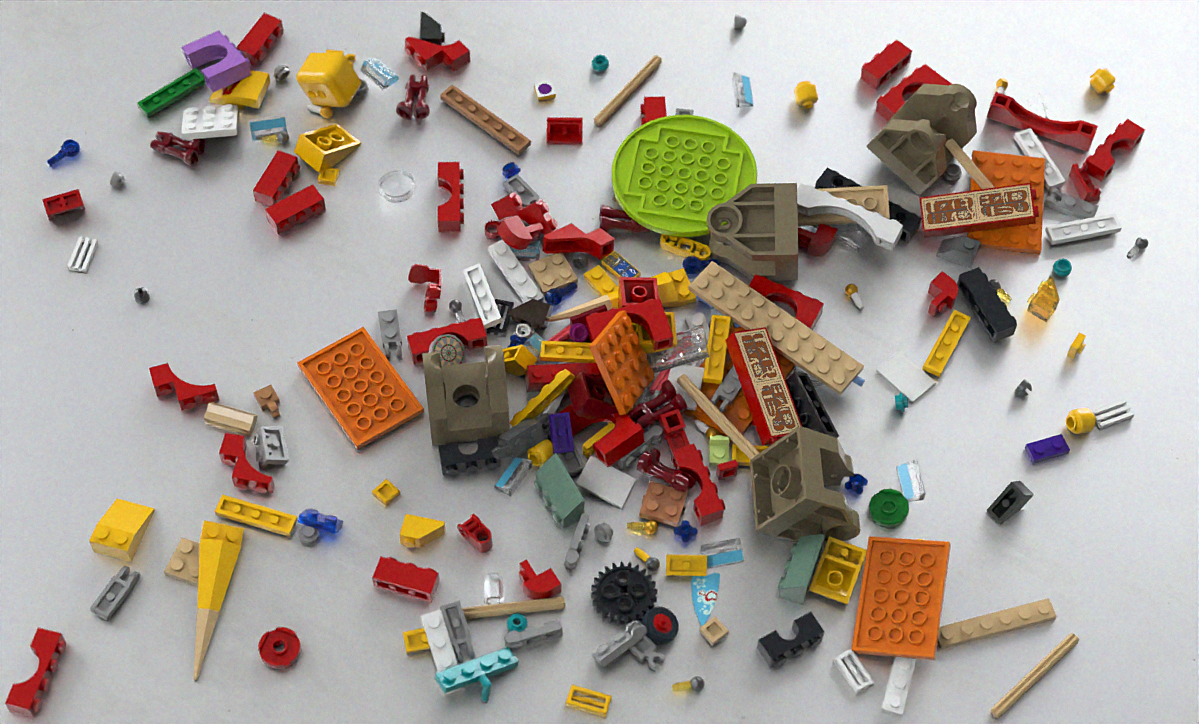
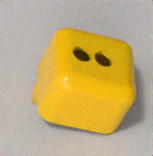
M310 53L296 75L298 84L311 103L320 107H346L362 83L348 60L339 53Z

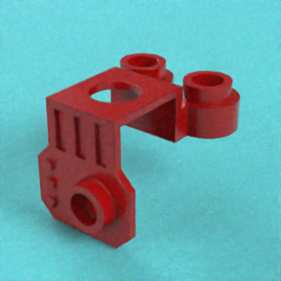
M414 264L409 271L408 280L411 283L417 284L430 282L425 294L424 312H436V299H440L441 269Z

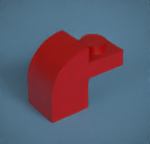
M517 215L503 219L497 232L508 246L518 250H525L530 242H534L540 237L539 235L544 228L541 223L525 227Z
M823 223L819 224L815 233L798 227V245L808 248L807 255H824L832 248L838 229Z
M943 271L930 282L928 293L934 299L930 303L928 313L934 317L938 312L942 313L946 307L952 309L955 305L958 286Z
M679 409L660 415L659 424L662 428V435L664 440L667 441L671 454L672 450L690 445L684 431L686 426Z
M527 559L520 563L518 574L523 582V593L533 600L552 598L561 593V583L551 568L536 575Z

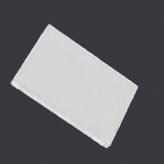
M901 351L876 370L897 391L903 393V396H907L911 403H914L936 384L930 376Z
M672 363L668 380L673 384L676 394L679 393L684 398L687 409L696 410L697 403L677 383V379L682 374H685L701 390L704 368Z
M590 455L575 485L621 509L636 479L612 466H605L600 460Z

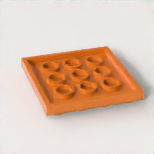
M623 310L615 315L589 346L620 415L628 413L644 392V388L648 387L655 378L654 371L648 363L646 353L640 345L639 337L632 327L631 319L626 311Z

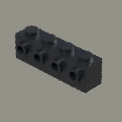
M979 267L960 274L957 286L993 342L1014 335L1017 321L1007 310L1005 302L999 298L997 290L989 283L987 275Z
M792 373L785 381L802 427L838 438L839 435L808 374Z

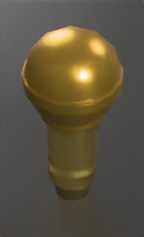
M653 520L645 523L628 522L627 528L654 534L658 530V524Z

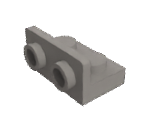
M260 426L253 435V444L256 446L257 451L256 461L259 462V468L264 469L267 464H287L289 459L283 427Z

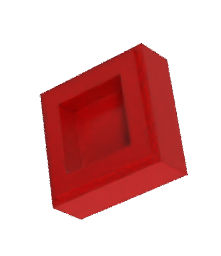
M737 460L717 464L716 475L718 480L737 475Z

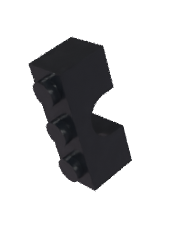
M497 436L477 439L478 449L470 455L463 454L459 450L458 442L439 445L442 475L453 476L462 472L471 473L480 469H494L501 466V459L494 458L491 452L492 449L498 446Z
M812 612L793 621L792 631L796 638L792 640L783 639L775 630L758 639L757 649L770 668L774 665L780 666L793 655L797 657L810 646L816 647L822 642L825 631Z

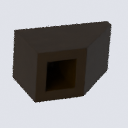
M531 299L509 310L508 315L512 316V320L523 324V321L530 323V327L540 330L541 327L547 328V318L551 316L554 307L550 304Z

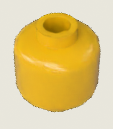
M1099 68L1090 76V85L1099 94L1104 92L1108 94L1115 88L1116 78L1107 68Z
M802 81L797 84L794 89L796 104L803 106L805 109L813 107L818 101L816 86L810 81Z
M1079 408L1071 410L1065 422L1067 428L1072 433L1082 434L1093 430L1096 417L1090 409Z
M545 439L527 450L528 460L532 465L541 467L554 455L552 441Z

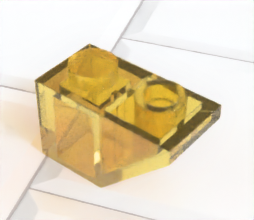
M1051 276L1046 282L1042 281L1037 288L1038 292L1036 294L1032 293L1027 301L1029 303L1027 311L1045 322L1056 311L1060 301L1054 278Z

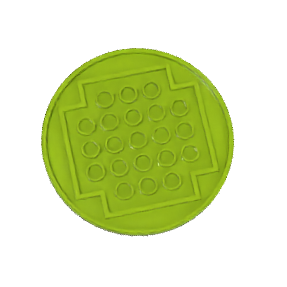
M672 115L643 124L626 137L613 159L611 170L612 187L622 209L643 227L669 236H701L710 234L707 226V216L714 206L727 202L750 184H757V166L749 146L731 128L706 117ZM722 222L721 226L728 224V222Z

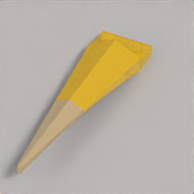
M684 268L668 273L665 271L650 277L657 278L659 298L663 307H680L696 302V295L688 290L690 281ZM618 290L547 318V321L569 319L572 316L602 305H606L607 310L612 308L618 309Z
M206 520L203 521L199 539L194 681L198 678L241 549L244 528Z

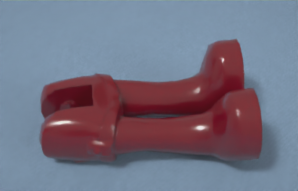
M410 75L405 85V101L398 103L396 113L404 119H412L414 96L418 95L417 104L414 107V117L416 120H423L429 116L430 112L429 106L425 103L426 94L429 90L428 79L426 75H422L420 82H418L415 75Z
M157 132L155 135L157 140H152L150 143V147L163 155L175 156L184 160L187 165L195 166L199 162V156H202L204 153L206 140L201 138L187 141L174 136L173 133ZM173 146H177V147L186 149L187 151H183V150L174 148Z
M608 205L600 206L599 228L607 233L611 229L627 230L635 234L651 231L634 221L625 211L611 208Z
M666 380L662 383V392L657 397L645 403H639L628 415L633 422L636 421L635 423H639L644 429L653 425L662 414L679 409L680 412L686 410L687 404L681 394H676L673 384ZM669 402V403H668L667 405H665L664 407H662V408H660V409H658V410H656V411H654V412H651V410H653V409H655V408H657V407H659V406H661V405H663V404Z
M653 448L649 453L644 452L640 457L637 471L642 474L664 480L669 484V487H673L680 492H686L695 485V479L690 474L663 465L660 462L661 453L658 449Z

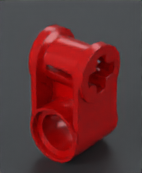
M471 514L470 519L463 524L457 525L460 534L477 551L485 553L491 550L493 546L491 531L475 514Z

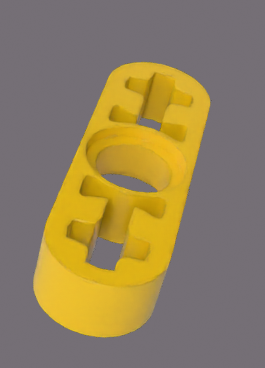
M661 235L660 246L666 251L698 263H707L711 258L710 247L686 237ZM682 245H688L690 246V249L685 251L682 250L680 247Z

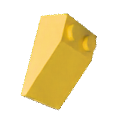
M333 124L300 134L294 153L313 167L314 170L321 172L335 166L360 147L361 142L338 124Z
M116 499L97 523L89 540L93 551L132 562L155 509Z

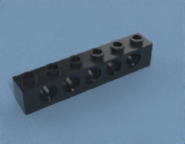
M828 167L815 184V189L862 187L852 179H848ZM888 200L890 220H897L903 225L902 234L899 239L909 243L919 230L922 218Z

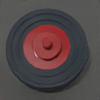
M654 607L642 619V625L647 629L645 635L656 644L669 643L678 633V620L667 608Z

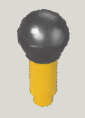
M638 547L634 549L636 555L645 562L647 569L656 571L659 568L660 561L657 558L650 557Z

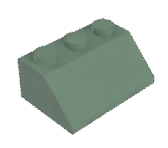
M556 453L535 472L536 480L534 485L537 491H541L544 495L543 500L547 508L550 507L552 509V516L555 522L560 523L564 529L579 522L581 514L584 513L585 500Z
M825 535L799 537L797 544L793 543L790 552L793 555L792 560H787L784 572H787L785 578L781 577L778 589L781 590L780 598L803 605L822 551Z

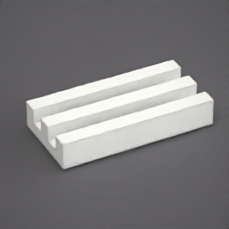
M79 236L67 265L68 270L87 273L98 245L97 239L92 241L90 238L83 239V237ZM89 245H91V246H90V249H89V251H88V254H87V256H86V259H85V261H84V264H83V266H82V268H81L80 266H81L82 261L84 260V257H85V253H86V251H87V248H88Z
M1126 399L1092 410L1099 430L1134 417L1135 413L1130 410V405L1126 404ZM1126 412V414H1123V415H1120V416H1118V417H1115V418L1106 420V421H1104V422H1100V420H1103V419H1106V418H1111V417H1113V416H1115V415H1117V414Z
M851 649L834 658V663L856 695L860 691L866 690L867 687L874 685L873 679ZM847 656L851 658V660L853 661L861 675L864 677V679L866 680L865 683L862 681L855 668L849 662ZM844 664L847 666V668L849 669V671L851 672V674L853 675V677L855 678V680L857 681V683L854 681V679L852 678V676L850 675V673L848 672V670L846 669V667L844 666Z

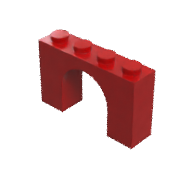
M923 64L920 68L917 67L911 75L904 77L897 86H893L887 94L881 95L878 98L876 112L889 121L905 103L903 98L906 95L915 93L923 84L949 86L952 83L927 64Z
M755 274L749 284V287L771 302L782 303L790 307L797 320L810 329H814L822 314L824 303L816 298L803 295L799 291L789 289L783 284L775 283L764 276L761 277Z
M660 298L648 299L642 303H632L626 307L612 308L606 312L592 313L586 316V327L591 343L619 311L625 310L632 323L639 324L646 329L654 351L673 346V334Z
M573 404L559 412H569L572 437L596 422H612L615 424L611 432L593 444L596 458L607 467H610L645 442L642 426L639 423L633 422L628 414L620 415L618 412L590 420L576 415Z

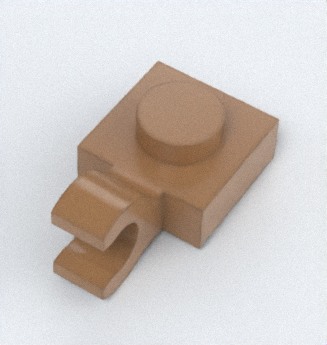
M272 385L253 392L262 411L268 408L273 418L280 416L277 406L280 401Z

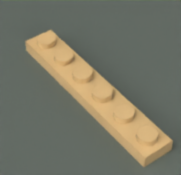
M1047 598L940 626L938 645L940 650L1052 621L1056 619L1057 615L1050 599Z

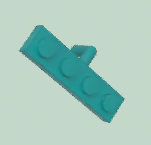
M506 647L435 674V680L445 694L480 681L483 685L481 700L487 702L492 686L488 678L518 667L519 661L510 648Z

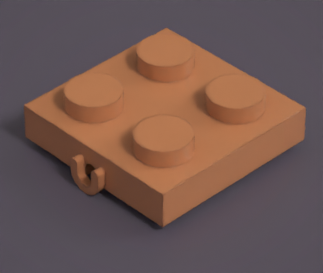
M650 481L646 494L643 495L639 517L678 527L681 515L684 514L686 509L684 505L688 491L680 492L668 485Z

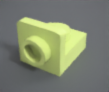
M723 435L710 436L709 466L717 467V464L729 461V437Z

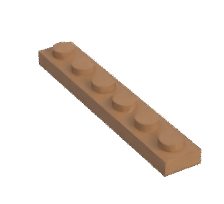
M451 85L440 94L442 101L516 154L520 155L531 145L530 139L454 85Z

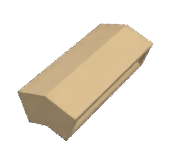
M211 402L208 403L207 411L203 418L205 424L251 437L258 415Z

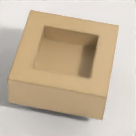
M716 616L699 629V632L712 646L729 633L728 629Z

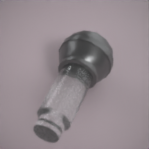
M1145 237L1137 238L1135 245L1130 249L1126 257L1131 259L1140 250L1146 248L1148 240Z
M452 300L449 303V309L455 313L458 323L466 321L461 311V302L459 300Z

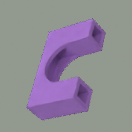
M219 30L181 47L185 60L192 69L212 60L223 59L202 70L206 85L212 92L251 75L249 69L251 64L248 58H244L242 52L236 49L233 42L230 43L227 35H223Z

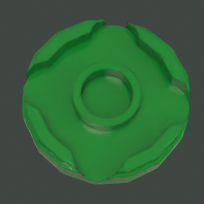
M883 489L871 497L869 514L878 525L886 528L896 527L907 519L909 503L901 492L894 489Z

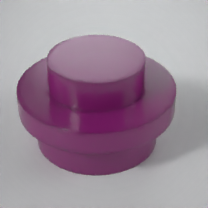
M582 323L574 324L569 331L570 338L575 342L585 341L588 337L587 327Z

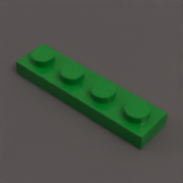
M194 68L137 102V106L149 118L206 84L204 76L197 68Z

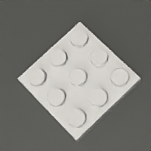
M226 104L222 107L207 106L201 109L188 108L184 110L181 131L182 140L237 135V105Z

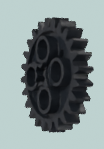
M620 562V567L612 563L611 570L605 566V573L599 571V578H594V585L591 586V591H593L591 592V599H594L592 605L597 606L596 612H602V619L608 616L609 623L614 619L617 620L618 626L621 621H624L625 626H627L630 620L632 622L636 621V618L642 621L643 614H646L649 609L654 608V603L657 602V596H655L657 595V589L654 588L656 582L651 581L652 575H646V569L639 571L638 564L632 568L631 562L628 563L627 567L624 566L623 562ZM619 579H626L627 582H620ZM641 591L643 594L637 595L634 592ZM608 592H611V593H613L614 595L611 596V597H609V596H606L605 594L608 593ZM628 605L630 608L623 609L620 606Z

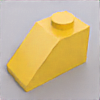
M523 345L503 349L505 372L516 376L524 375L527 365H535L537 358Z
M405 514L399 534L400 543L409 548H421L445 534V521Z

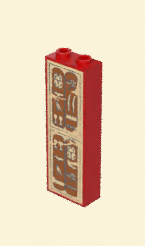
M1031 183L919 198L924 238L1036 224V217H1039L1038 206H1034L1033 201L1037 200L1036 189H1032Z
M766 327L732 332L725 340L762 446L772 445L798 426L802 427Z

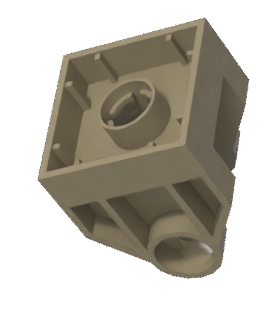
M923 84L898 109L866 147L920 195L943 174L949 162L954 158L945 147V143L950 139H954L963 148L976 135L975 108L977 100L975 95L961 84H951L949 86Z
M797 183L750 184L727 202L717 204L709 211L707 216L708 231L711 235L709 247L714 259L729 264L751 280L755 274L761 277L764 276L771 281L798 280ZM722 222H728V224L721 226Z
M502 345L485 346L483 348V362L441 366L440 351L422 353L432 446L477 441V439L495 436L499 438L502 433L510 429ZM464 395L474 396L478 400L471 407H461L456 404L457 399Z
M798 426L750 460L756 532L792 542H798L799 537L818 534L825 535L824 540H828L830 536L845 541L855 538L860 534L859 514L850 507L844 494L824 488V485H840L844 476H854L852 458L845 454L836 437Z

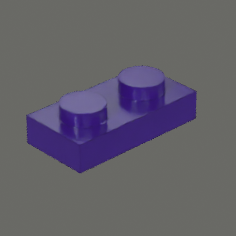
M569 412L548 415L553 454L574 452Z
M1062 434L1028 443L1025 446L1033 464L1063 456L1070 452Z

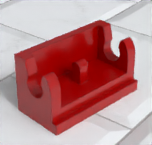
M547 117V144H582L583 118Z
M1077 163L1073 164L1069 178L1080 199L1087 202L1100 200L1101 191L1099 188L1095 189L1087 173V164L1083 163L1080 169Z
M79 189L42 199L49 220L53 219V215L80 207L81 210L85 209Z

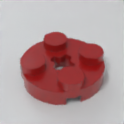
M286 627L275 628L276 630L267 631L261 637L258 644L260 657L271 668L288 669L300 656V641L293 630ZM283 644L284 650L277 652L274 647Z

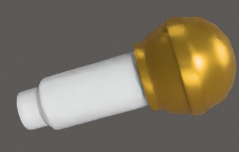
M1000 78L996 82L998 93L1004 94V90L1008 87V81L1004 78Z
M308 104L307 106L308 110L319 113L324 118H330L333 115L331 107H320L313 104Z
M848 284L845 287V293L853 299L859 310H862L864 305L858 295V287L855 284Z
M695 420L694 424L705 433L708 440L710 436L719 435V431L716 428L708 427L702 421Z

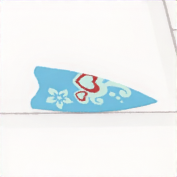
M719 573L707 576H692V600L701 626L706 623L715 605L719 590Z

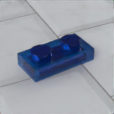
M306 509L298 518V523L334 535L343 526V521L337 519L336 516L321 514L316 509Z

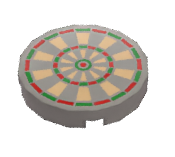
M450 334L440 335L430 344L429 353L440 351L441 366L464 363L465 348L461 340L456 336Z

